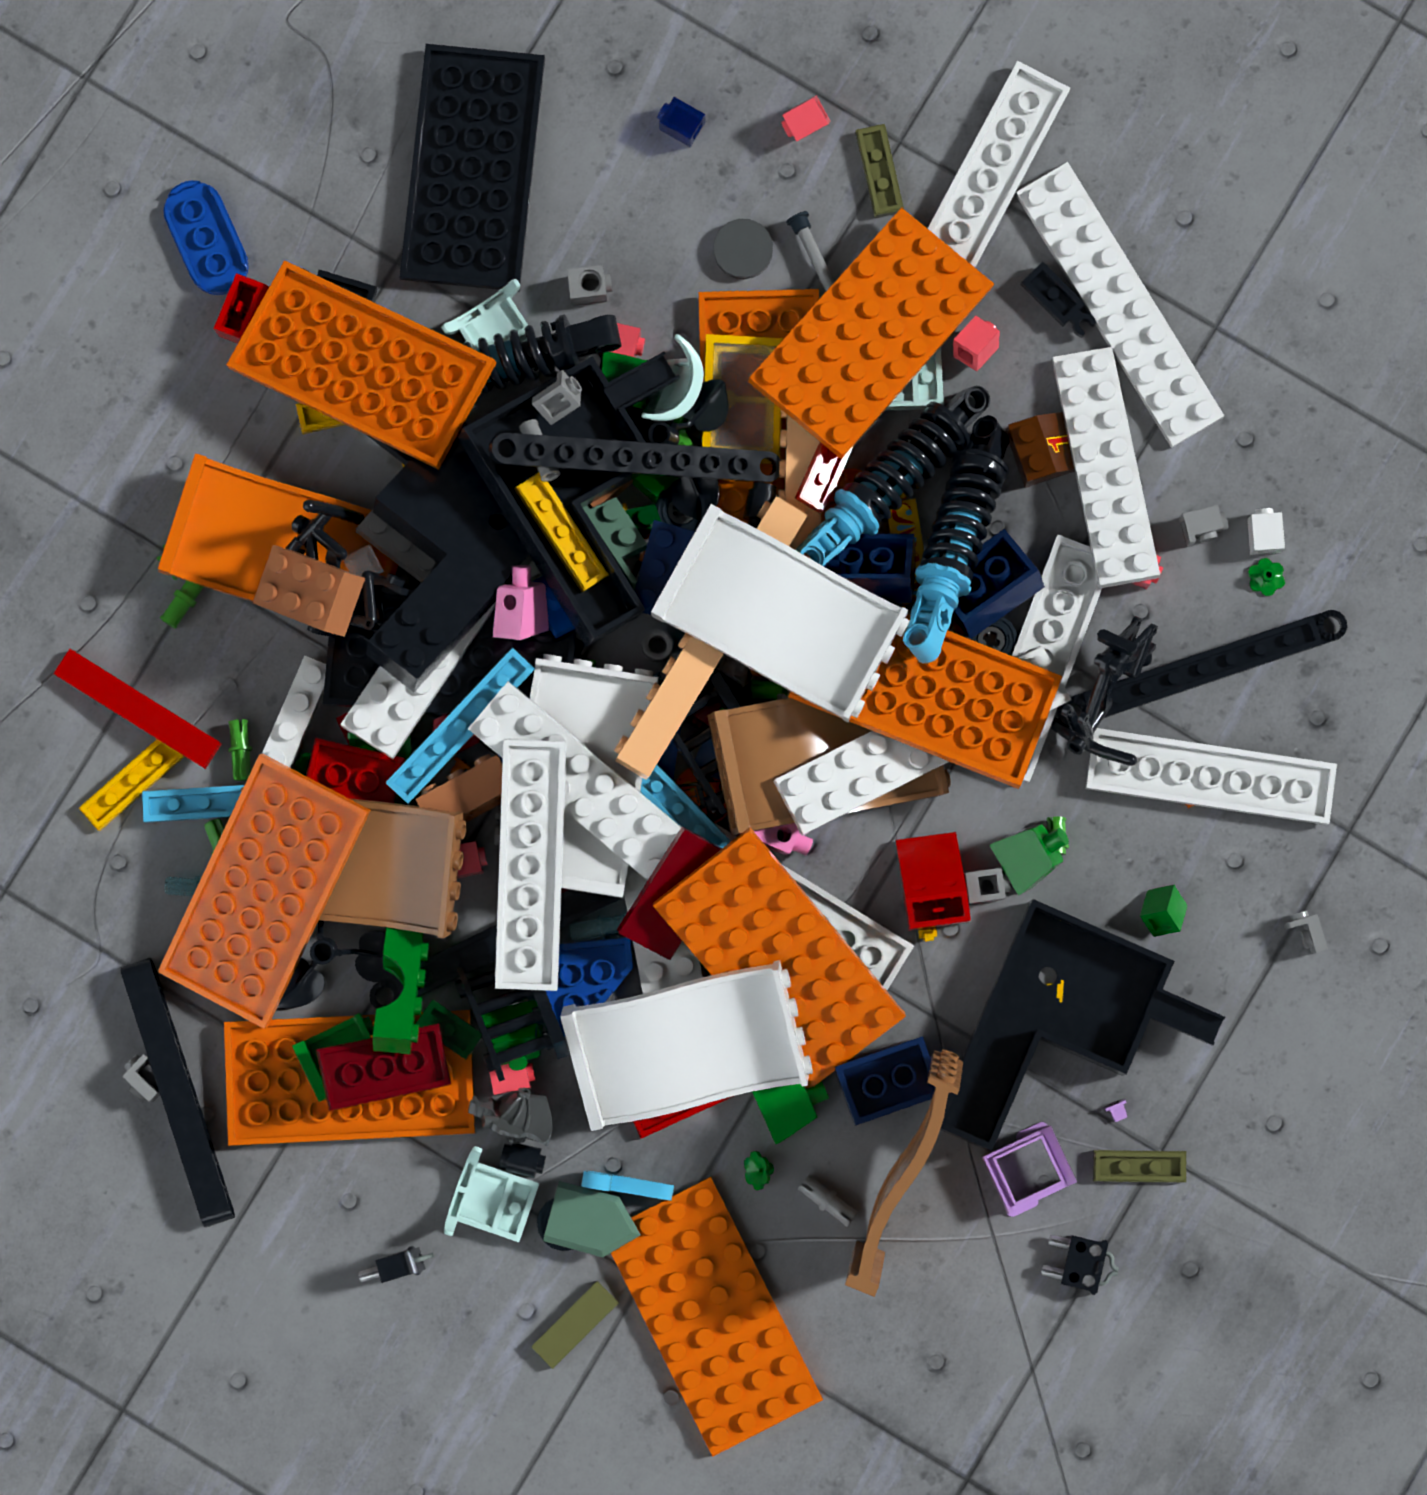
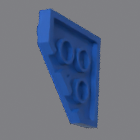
M629 938L559 944L558 990L545 991L564 1037L565 1033L560 1018L563 1006L575 1004L577 1007L606 1002L633 970L631 940Z

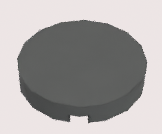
M736 219L728 222L718 231L714 240L713 253L717 265L725 274L735 279L753 278L760 275L768 267L772 259L773 242L769 232L762 224L751 219Z

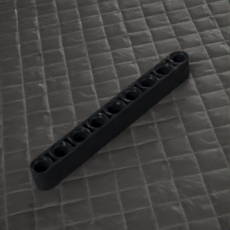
M147 958L121 967V975L201 1222L207 1228L235 1218L234 1208L155 965L151 958Z

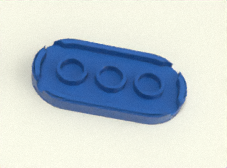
M190 180L175 186L168 195L163 212L167 226L187 271L195 285L202 291L212 295L228 294L236 273L247 276L249 263L219 193L210 185Z

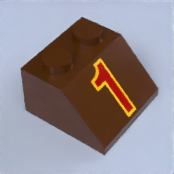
M1063 412L1036 415L1007 426L1005 432L1009 436V444L1025 488L1075 472Z

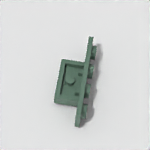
M616 497L591 509L588 506L583 507L635 591L636 578L624 561L645 551L647 547L646 541Z

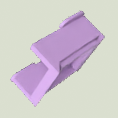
M1039 1122L1018 1132L1016 1141L981 1156L1005 1210L1011 1217L1036 1207L1038 1200L1077 1183L1052 1127L1044 1122ZM1041 1139L1060 1181L1016 1202L996 1159Z

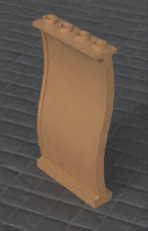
M792 698L714 711L708 714L731 835L742 834L749 827L753 831L795 823L773 781L872 730L852 722L847 723L842 718ZM942 765L849 813L949 793L948 787L951 785L949 772Z
M351 799L371 811L319 920L402 929L438 936L437 938L443 939L451 935L452 931H455L458 922V914L454 912L455 900L459 899L461 890L460 882H457L458 870L462 868L464 858L463 852L460 851L461 839H464L466 834V821H463V812H449L404 804Z
M942 1049L941 1052L934 1050L932 1054L927 1083L934 1085L936 1088L929 1109L918 1131L901 1153L880 1188L870 1215L866 1241L864 1243L856 1241L852 1251L845 1285L875 1297L880 1284L885 1252L878 1249L882 1232L892 1211L925 1165L936 1143L944 1119L948 1094L950 1092L958 1094L960 1089L963 1061L958 1060L959 1056L951 1051Z

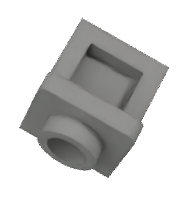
M143 1054L141 1057L135 1055L125 1065L124 1068L127 1072L122 1077L132 1086L129 1091L139 1101L143 1102L146 1099L148 1102H154L160 1096L159 1090L140 1073L149 1063L147 1054Z

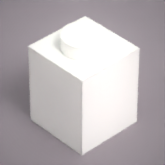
M1273 508L1255 510V514H1251L1247 519L1250 555L1281 553L1285 549L1282 512L1274 513Z

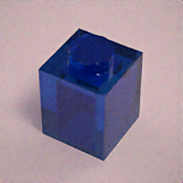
M673 97L670 104L665 103L657 116V119L660 120V131L690 148L706 122L703 112L676 97Z

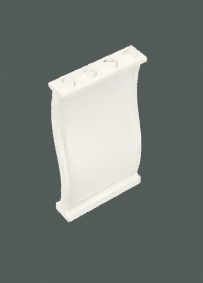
M712 504L651 611L653 618L665 622L708 644L794 694L842 718L847 723L851 716L855 718L859 716L865 705V701L861 700L866 689L872 691L880 677V674L876 673L881 662L887 664L895 650L891 643L896 634L900 637L903 636L910 623V620L906 619L908 609L901 608L857 586L786 544L723 512L722 509Z
M544 654L543 659L536 658L530 700L641 792L642 777L617 763L615 759L618 753L614 749L623 735L628 738L635 727L631 726L630 723L639 709L645 712L651 702L646 697L655 682L658 684V677H653V671L645 669H635L634 673L622 672V666L605 664L604 669L592 667L591 661L574 659V664L561 662L562 657ZM564 811L561 888L624 898L629 864Z
M780 960L774 961L770 965L715 974L624 999L577 1007L575 1004L563 1006L560 1018L591 1131L603 1129L605 1125L666 1115L752 1091L801 1084L802 1087L808 1086L809 1074H813L810 1056H804L802 1046L806 1045L804 1031L802 1027L796 1026L794 1017L798 1016V1008L795 998H789L787 988L791 987L790 976L787 969L782 970Z

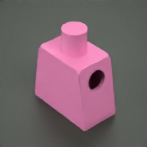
M515 565L512 566V582L501 585L497 589L493 637L522 640L549 629L546 586L544 583L531 582V566Z
M795 823L754 831L768 849L783 855L790 854L793 850L806 856L813 843L812 838L805 835L801 836ZM778 830L783 831L784 837L782 841L777 838Z

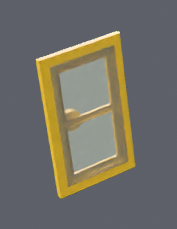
M706 334L704 382L721 379L725 382L729 410L725 422L718 429L702 432V447L770 451L777 454L780 458L781 409L752 386L748 379L781 343L783 338ZM764 458L760 464H771L772 462Z

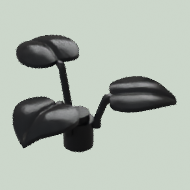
M721 379L703 382L694 405L683 415L684 418L689 420L685 423L674 422L670 426L665 422L653 423L652 420L643 419L641 417L642 414L639 413L630 414L629 416L646 443L678 445L680 439L678 429L690 428L694 424L698 430L710 432L718 429L725 422L729 410L726 384ZM680 477L674 483L671 491L673 504L682 514L701 522L710 505L717 506L720 497V484L716 479Z
M319 920L318 934L316 935L318 940L310 948L312 963L309 965L307 960L301 957L278 1008L301 1007L317 999L324 989L325 978L322 973L314 969L317 964H327L336 956L358 955L355 960L356 970L367 981L380 982L392 976V973L383 969V950L386 933L377 930L369 931L360 937L359 949H338L333 939L324 937V921Z

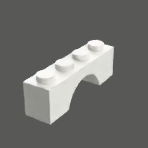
M305 655L262 752L293 770L295 769L296 761L299 760L301 755V748L308 727L323 701L326 664Z

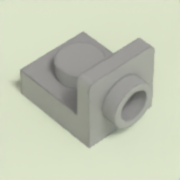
M561 370L557 373V381L532 398V405L552 425L580 406L581 386L573 376L569 377Z
M1308 911L1290 915L1291 922L1284 924L1285 930L1303 925L1304 931L1301 932V938L1305 949H1310L1311 954L1328 950L1318 914L1309 916Z

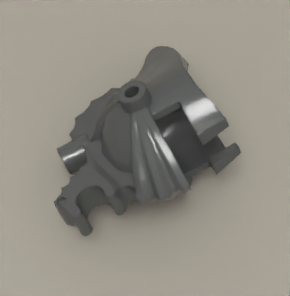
M519 1088L518 1092L503 1095L496 1101L489 1097L488 1102L484 1103L478 1101L477 1096L472 1097L468 1113L483 1118V1128H492V1131L504 1135L511 1144H520L527 1139L540 1142L545 1146L549 1145L553 1128L552 1116L546 1095L531 1094L529 1089Z

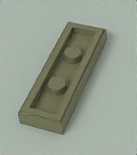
M885 124L857 129L855 134L874 218L896 214L901 207L904 209Z
M1093 1150V1181L1186 1182V1151Z
M599 1281L595 1282L531 1347L553 1369L619 1302Z

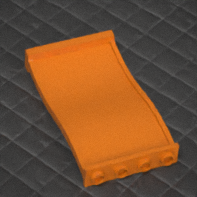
M195 453L158 566V572L253 602L272 546L276 545L285 548L294 537L299 535L292 530V523L298 515H303L310 520L315 519L318 515L317 513L306 512L303 509V503L306 500L321 501L362 513L365 517L371 510L264 478ZM332 517L324 526L323 530L347 551V557L341 560V569L358 576H362V573L366 570L377 572L384 577H387L388 573L396 574L398 564L357 534V524ZM317 541L318 560L326 563L327 549Z

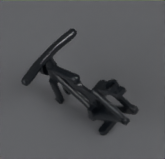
M306 500L303 503V509L306 512L317 513L318 515L312 520L303 515H298L292 523V530L299 535L294 537L285 548L303 555L306 553V556L318 560V541L327 549L326 563L340 568L341 560L347 557V551L323 530L324 526L332 517L359 525L365 516L362 513L329 503ZM366 570L361 576L365 578L360 592V594H363L365 616L353 613L349 625L377 632L380 629V624L382 626L385 623L381 587L386 586L407 596L409 590L403 587L405 580L388 573L387 577H384L377 572ZM312 626L307 628L308 631L314 634L336 638V634L325 632Z
M1135 616L1131 624L1120 635L1105 629L1098 631L1097 640L1108 647L1095 657L1094 664L1098 665L1099 672L1086 710L1078 718L1073 706L1066 704L1061 714L1066 717L1070 727L1066 726L1056 717H1054L1050 727L1068 741L1067 747L1074 754L1080 755L1086 750L1100 758L1128 766H1133L1137 763L1135 755L1103 746L1093 740V734L1113 704L1110 694L1119 677L1124 674L1131 678H1137L1141 673L1142 667L1148 666L1152 662V652L1156 649V644L1151 641L1157 632V625L1151 623L1136 638L1142 619Z

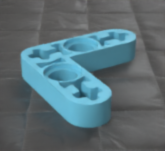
M589 1170L583 1172L581 1187L602 1191L611 1190L672 1201L674 1185Z

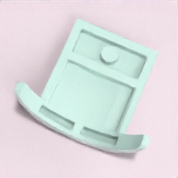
M517 279L511 280L506 286L473 309L450 322L444 323L441 329L446 335L461 332L465 340L471 343L473 349L479 348L478 339L481 337L486 338L488 345L494 344L493 336L497 333L502 335L504 341L510 340L509 331L512 329L518 331L520 342L527 340L524 329L528 324L511 299L520 289V283Z
M676 334L674 339L680 344L687 358L669 359L666 361L676 376L679 375L680 378L678 381L649 397L641 415L643 419L669 421L680 418L691 409L699 396L704 376L703 365L696 350L679 334Z
M941 347L885 411L924 409L929 402H937L944 405Z
M474 1146L469 1153L446 1218L444 1234L452 1236L457 1222H461L519 1242L540 1183L480 1163L479 1159L482 1148Z

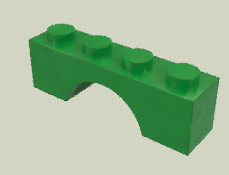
M386 927L383 969L399 979L403 986V991L394 1002L376 1009L373 1051L410 1054L412 1043H418L419 1024H414L415 1015L421 1016L422 997H417L418 988H424L426 970L421 969V961H427L429 943L423 942V933Z

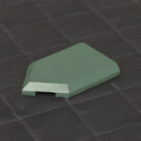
M559 1181L544 1234V1242L605 1257L641 1235L620 1197Z

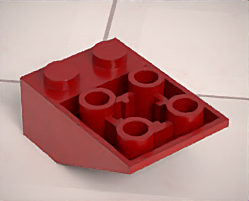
M236 273L213 328L217 335L238 344L270 286Z
M956 832L895 840L908 931L969 923L971 916Z

